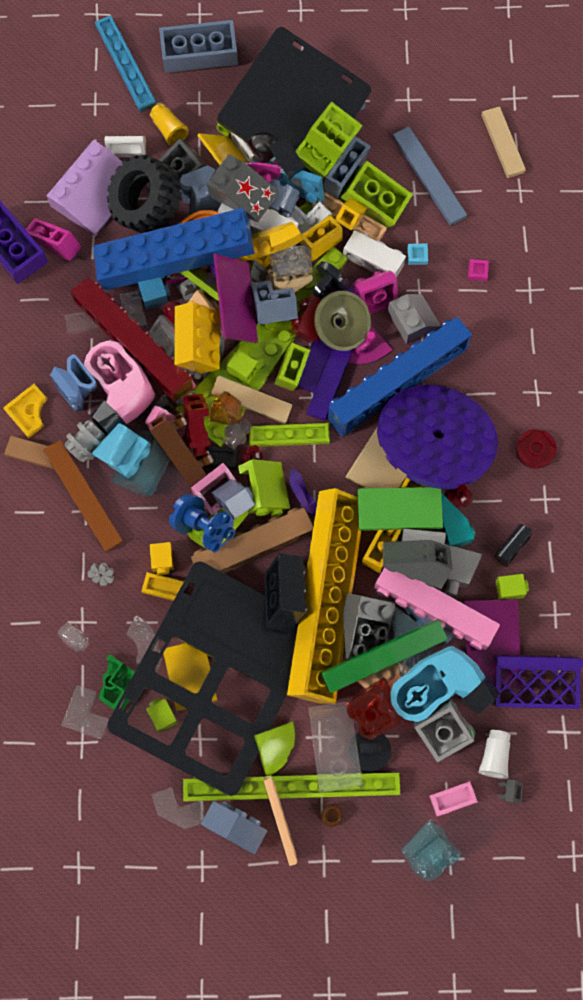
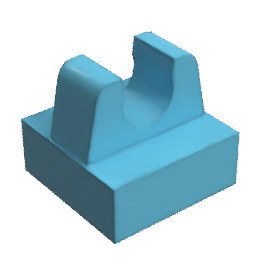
M408 244V265H427V244Z

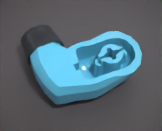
M449 646L419 661L393 684L390 692L391 704L397 714L405 720L416 722L427 719L441 703L450 699L454 694L461 696V701L476 714L486 709L500 695L492 681L483 674L479 666L464 652L453 646Z

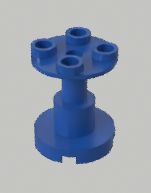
M188 493L181 496L173 506L175 508L174 514L170 513L169 523L172 529L181 534L189 533L193 529L196 531L204 530L203 545L214 553L218 552L235 535L232 515L227 512H220L210 520L208 513L204 512L205 504L203 499L196 495Z

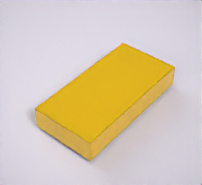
M147 572L141 592L174 601L184 581Z

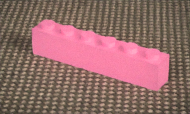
M384 568L375 583L374 588L377 589V593L386 598L390 596L396 600V604L403 608L409 607L413 609L414 614L425 619L427 617L432 621L438 619L443 629L445 627L452 631L451 634L462 640L464 638L470 641V645L478 650H486L489 647L500 626L497 622L436 588L430 587L422 581L409 579L401 573L391 572Z

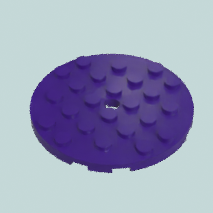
M420 385L400 391L386 403L377 425L379 445L386 453V459L395 469L398 468L407 474L406 477L408 479L432 488L455 489L460 485H470L476 482L490 469L497 453V432L485 410L465 394L443 386ZM438 432L442 438H436L433 434Z

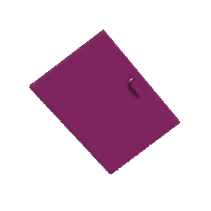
M213 254L223 338L258 343L249 262Z
M518 600L464 601V605L500 624L486 650H478L472 647L470 641L465 639L466 655L479 666L483 674L488 676L495 686L494 655H521ZM501 669V679L507 683L514 674L509 669ZM516 678L509 687L522 689L523 685Z

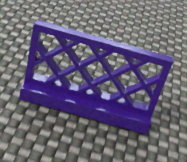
M494 655L495 687L499 693L507 688L513 695L508 702H500L499 695L494 700L495 707L580 709L582 658ZM501 669H509L514 674L507 683L501 679ZM525 669H530L535 676L526 684L519 675ZM546 670H551L556 675L549 684L540 677ZM567 671H575V679L568 685L561 676ZM516 678L524 684V687L517 694L509 687ZM537 679L545 685L538 694L529 687ZM558 679L566 686L559 695L551 688ZM526 689L535 696L529 703H524L519 698ZM549 689L555 698L550 703H544L540 697ZM568 690L574 694V704H566L561 699Z

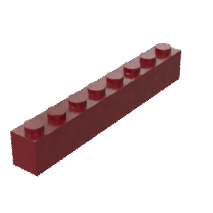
M87 277L70 290L73 301L113 341L119 342L126 352L139 363L143 371L174 402L178 401L193 388L192 375L186 369L182 370L179 366H176L175 358L173 356L169 357L166 354L165 348L161 344L157 345L153 341L151 334L148 331L144 332L137 320L131 319L122 306L118 307L115 304L114 298L109 293L105 294L97 281L93 282Z

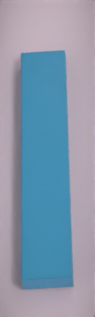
M110 15L96 21L95 26L139 112L156 106V101L112 16Z

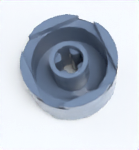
M271 179L269 183L279 190V194L268 209H273L286 218L291 217L298 200L299 191L288 184L284 186L280 184V181Z

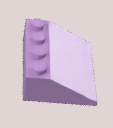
M93 140L47 194L50 207L94 236H97L112 217V213H110L108 208L110 204L107 203V196L109 195L107 189L108 185L111 184V176L116 173V168L123 165L122 161L109 149Z

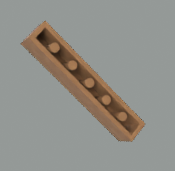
M297 507L288 511V514L283 517L275 516L271 518L267 524H257L251 527V531L244 534L242 532L236 533L218 552L214 553L208 549H200L194 552L191 560L193 564L201 561L222 573H227L313 534V525L305 508L299 509Z

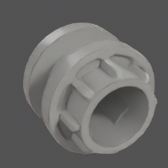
M87 420L85 423L80 421L77 424V427L80 429L77 434L69 433L66 436L69 440L65 443V447L79 461L85 462L88 458L93 460L96 457L92 452L107 435L92 420Z

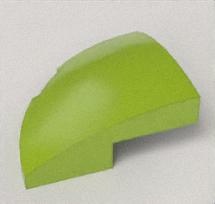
M293 721L254 735L266 777L277 772L287 762L295 742Z

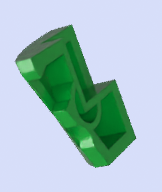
M109 654L107 656V661H109L107 672L103 675L104 684L100 690L99 700L115 710L135 671ZM128 698L123 704L121 710H124V708L129 703L130 700Z

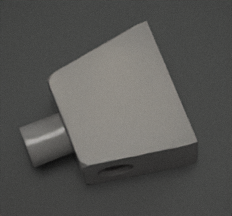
M446 545L451 550L452 571L445 582L447 583L445 594L457 596L459 587H468L482 554Z

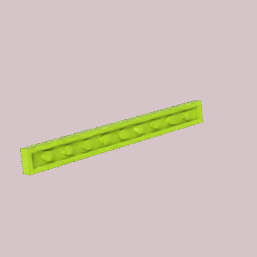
M399 773L273 776L279 799L400 795ZM246 777L239 792L233 796H228L198 779H183L184 802L269 799L264 784V777Z

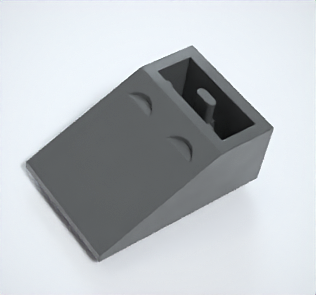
M433 540L384 542L382 545L383 567L391 572L401 573L409 579L422 581L430 587L442 589L452 571L450 547Z
M347 593L343 611L346 659H351L388 641L395 603Z

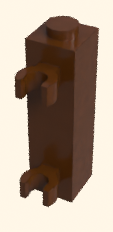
M182 412L177 414L172 420H169L166 414L163 413L147 425L191 487L207 476L203 467L211 464L214 459L208 450H206V455L196 458L176 429L188 423Z

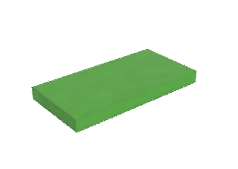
M432 487L358 489L359 531L442 529L441 489Z

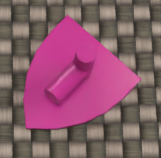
M246 163L268 182H271V179H277L281 174V167L264 163Z
M370 326L367 338L361 345L353 349L348 363L358 365L375 362L386 356L393 349Z

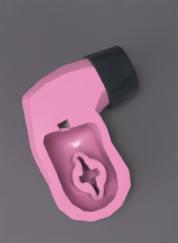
M111 340L101 342L86 355L84 366L108 394L107 400H103L90 417L108 436L118 423L127 426L126 424L139 417L155 398V392L142 367L126 352L119 342Z

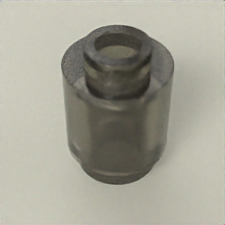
M159 394L146 409L145 416L148 418L154 406L161 407L170 413L174 408L172 405L173 400L166 394L163 396Z

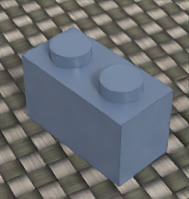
M232 479L211 492L220 508L232 515L234 519L255 505L251 499L253 494L249 488H244L240 482L237 483Z

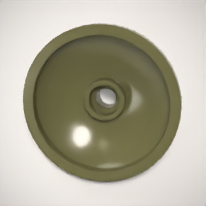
M337 291L321 300L315 313V328L324 344L334 350L348 351L361 345L367 338V333L370 331L371 317L367 305L359 296L349 291ZM336 319L339 320V325H336Z

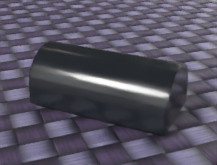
M519 524L494 554L495 559L504 567H508L531 539L532 530L523 524Z

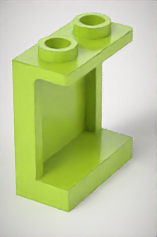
M252 459L238 466L240 474H248L250 477L255 505L248 509V513H256V516L271 514V517L283 515V511L290 509L281 462Z

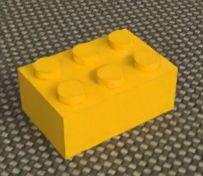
M196 302L175 306L176 366L201 374L220 369L219 311Z

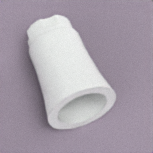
M501 730L489 731V738L486 741V748L478 773L493 778H508L510 734Z

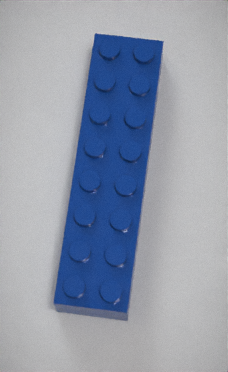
M244 208L93 246L97 281L105 291L214 264L213 254L233 259L255 254L250 220Z
M458 317L453 320L448 319L441 325L442 328L437 331H431L422 342H415L409 351L399 353L389 365L387 363L382 365L376 374L366 376L359 386H352L346 391V395L341 398L337 397L330 402L328 420L342 438L380 412L395 394L418 385L468 349L472 334Z

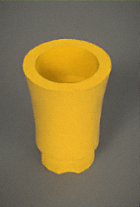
M164 104L154 106L151 109L150 117L164 136L167 144L173 146L179 138L185 140L189 133V128Z

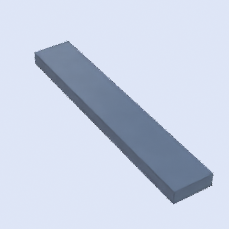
M407 127L393 134L395 143L449 226L466 219V212L411 128Z

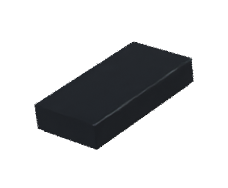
M206 446V450L209 451L214 461L204 467L217 468L224 463L228 469L236 470L237 448Z

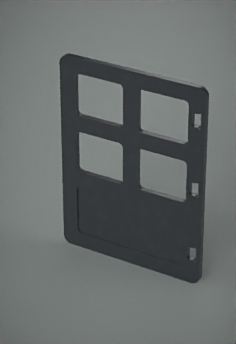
M204 562L194 563L107 723L108 731L228 796L236 795L259 752L254 735L270 730L287 695L298 624L290 632L266 628L265 595ZM189 582L195 586L191 596L184 593ZM172 638H177L214 659V663L198 693H193L155 672V668ZM159 639L165 643L160 653L153 651ZM228 668H233L268 687L270 690L253 724L212 702V698ZM145 688H149L185 707L188 711L171 745H166L128 724V718ZM127 698L133 701L128 713L121 710ZM203 718L244 739V744L227 776L194 760L185 753Z

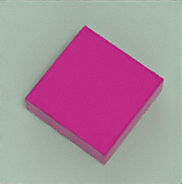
M470 259L468 279L487 281L489 261Z

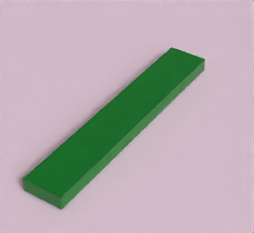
M436 619L321 672L329 692L332 693L446 641L447 637L440 621Z

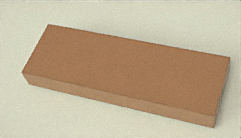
M10 436L4 453L6 457L54 470L43 452V449L48 446Z

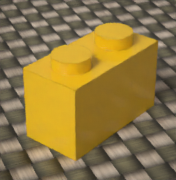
M329 215L302 234L301 250L312 261L316 260L333 246L343 241L342 226Z

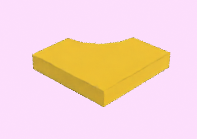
M33 384L4 406L3 409L23 433L30 438L44 427L40 412L48 399Z

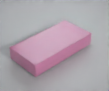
M470 781L429 796L436 816L478 802Z

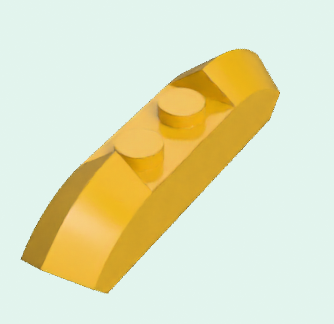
M288 222L253 233L252 239L255 254L235 259L248 261L282 251L301 242L303 238L293 222Z

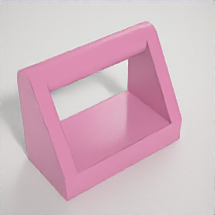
M224 463L191 487L192 493L203 499L205 509L210 515H214L221 508L218 503L211 507L203 495L224 478L237 482Z

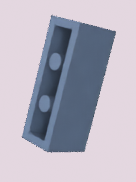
M355 136L326 176L323 184L324 191L338 199L358 168L366 160L371 146Z

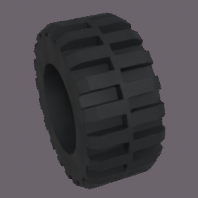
M147 155L132 156L130 160L127 159L122 162L123 165L118 166L115 170V175L111 176V184L108 185L107 189L109 192L107 203L110 204L108 208L110 213H112L113 219L121 226L141 234L168 226L170 224L169 221L173 220L176 216V210H179V199H182V192H180L182 188L180 181H178L177 173L171 166ZM150 181L149 197L144 205L139 208L138 198L140 192Z

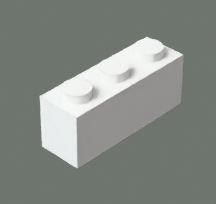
M355 230L343 249V254L349 261L373 273L391 270L396 278L403 268L406 258L401 251L393 250L383 242L375 241L369 238L367 234L359 233Z

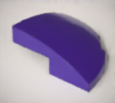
M293 468L289 476L292 490L301 505L315 517L317 503L309 494L302 476Z

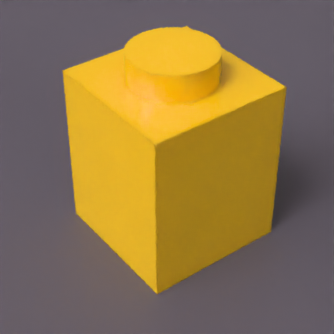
M350 198L343 204L335 221L352 230L359 224L367 208Z
M171 543L150 544L153 573L167 575L169 571H174Z

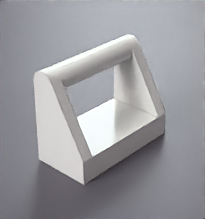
M105 136L106 148L116 157L146 155V136Z

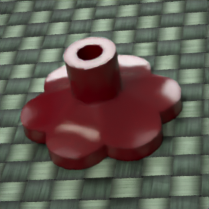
M258 445L248 446L246 454L243 455L245 462L252 459L262 460L263 458Z
M465 484L455 489H449L450 492L447 494V499L456 508L469 505L472 492L467 489Z

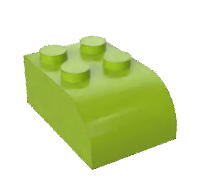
M366 161L358 168L340 198L344 201H348L350 198L354 199L367 208L364 213L366 216L386 227H392L413 194Z

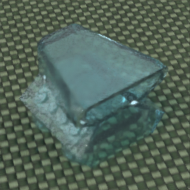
M432 819L425 822L401 849V852L409 861L410 868L417 876L427 882L439 877L447 866L454 864L462 854L458 847L448 841L444 828Z

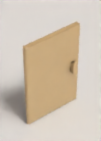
M376 428L345 477L365 489L400 488L407 474L398 468L395 469L386 459V453L379 445Z

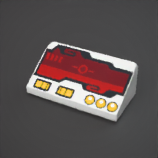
M231 132V140L249 163L263 161V157L255 151V147L250 140L245 142Z

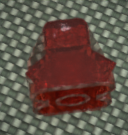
M385 677L356 694L351 701L345 704L348 716L356 720L359 725L360 734L368 738V740L376 738L402 721L400 715L397 714L391 704V689Z

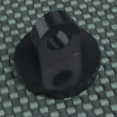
M320 261L316 266L322 279L313 290L314 296L322 300L333 287L338 291H347L350 288L348 279L345 278L343 280L341 272L329 262Z
M365 729L354 735L350 741L348 752L350 760L358 769L371 773L379 771L386 766L391 756V746L385 734L375 729Z

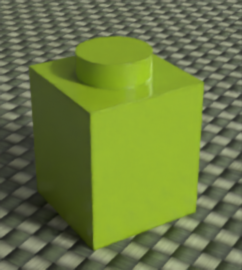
M237 350L235 354H231L226 362L228 373L247 385L258 371V362L240 350Z
M523 574L501 576L495 581L498 600L522 599L529 591L527 579L524 580Z
M158 698L149 703L150 707L146 708L159 734L178 724L166 699L161 700V698Z

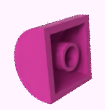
M391 270L386 272L378 271L367 279L359 278L352 285L353 293L365 302L370 314L388 308L389 302L398 299L397 278Z

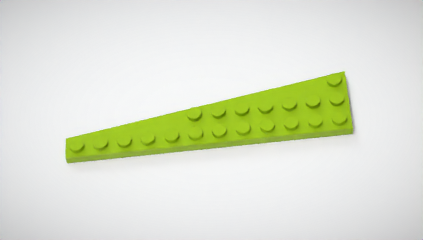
M334 246L308 272L309 275H312L313 280L295 292L297 315L300 310L299 304L301 300L313 295L315 286L322 279V276L316 269L319 262H329L339 271L346 264L348 258ZM292 320L257 324L258 343L241 341L221 361L220 369L212 371L191 392L190 395L203 394L209 408V416L204 417V425L209 439L216 446H223L246 410L211 396L217 376L259 391L286 353L287 348L296 338V335L290 332ZM237 350L258 362V371L248 385L227 371L226 362L229 356L235 354ZM182 402L176 408V411L178 413L182 412V414L184 415V406Z

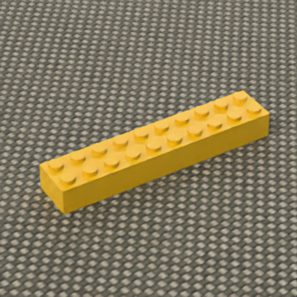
M336 488L319 491L305 578L307 612L298 622L287 692L289 696L319 704H336L338 690L332 693L329 692L321 672L342 663L345 645L343 611L347 593L352 594L361 536L358 519V497Z

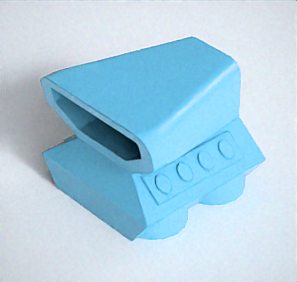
M118 423L92 454L117 472L130 478L139 469L140 461L145 459L150 453L151 444L126 426Z

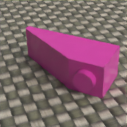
M34 218L25 229L36 242L68 261H71L82 247L70 231Z

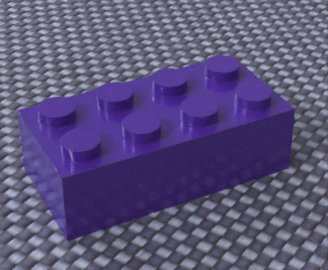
M0 201V265L18 285L48 263V260L41 247Z

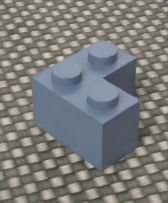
M271 281L251 283L258 324L298 319L296 296L293 288L273 291Z
M213 801L201 825L255 855L267 833V830L260 827L262 822L251 816L249 819H246L248 814L237 808L233 811L235 807L224 801L221 805Z

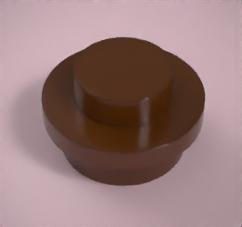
M336 805L326 806L321 813L323 823L329 827L338 826L343 819L342 810Z

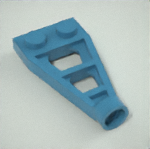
M281 167L280 175L283 178L278 177L275 180L280 181L281 185L286 186L288 184L299 191L298 196L311 203L321 202L323 204L325 195L321 176L303 170L292 178L302 181L303 188L291 182V179H289Z

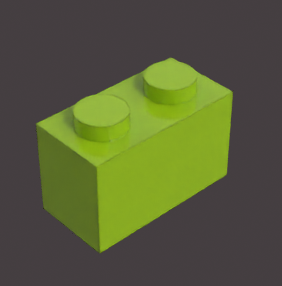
M295 343L290 344L284 356L275 385L292 392L298 386L310 353L309 349Z

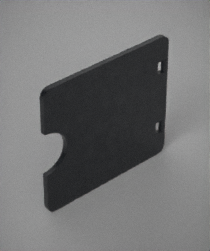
M278 27L218 114L217 121L221 126L245 142H248L256 135L265 134L272 136L277 141L287 138L296 151L306 138L311 127L331 102L352 118H355L370 95L371 87L368 83L286 28ZM294 41L304 47L302 51L293 45ZM343 74L353 80L351 84L341 78ZM305 168V169L303 170V171H306V172H309V173L314 174V173H313L312 171H310L308 168Z

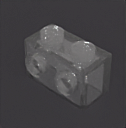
M307 245L289 247L269 254L270 267L274 278L313 273L311 253Z

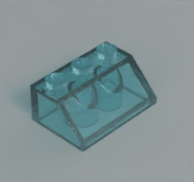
M138 430L137 435L151 444L150 453L145 459L140 461L139 469L133 476L127 478L116 471L111 482L138 495L151 497L157 489L161 476L166 471L170 458L151 431Z

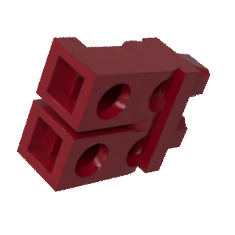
M203 394L183 396L184 417L188 422L186 424L187 428H184L189 447L193 448L194 456L206 455V446H210V439L204 425V417L209 416L208 405Z

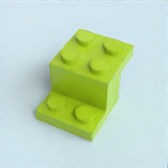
M331 102L311 127L306 138L297 148L296 153L305 167L314 174L321 176L323 180L363 125Z

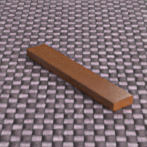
M61 440L44 448V454L105 553L123 543V540Z

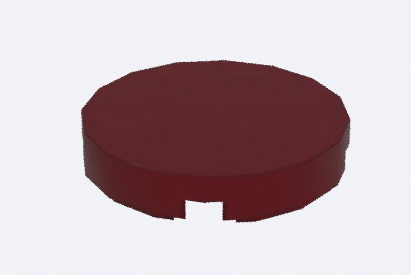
M530 429L524 432L518 439L516 454L520 462L525 466L533 469L544 468L555 458L556 442L548 432Z

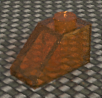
M227 391L222 392L212 402L210 421L233 426L242 417L241 401Z

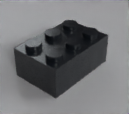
M279 553L266 570V628L290 632L298 624L301 617L306 614V584H304L306 568L303 565V557Z

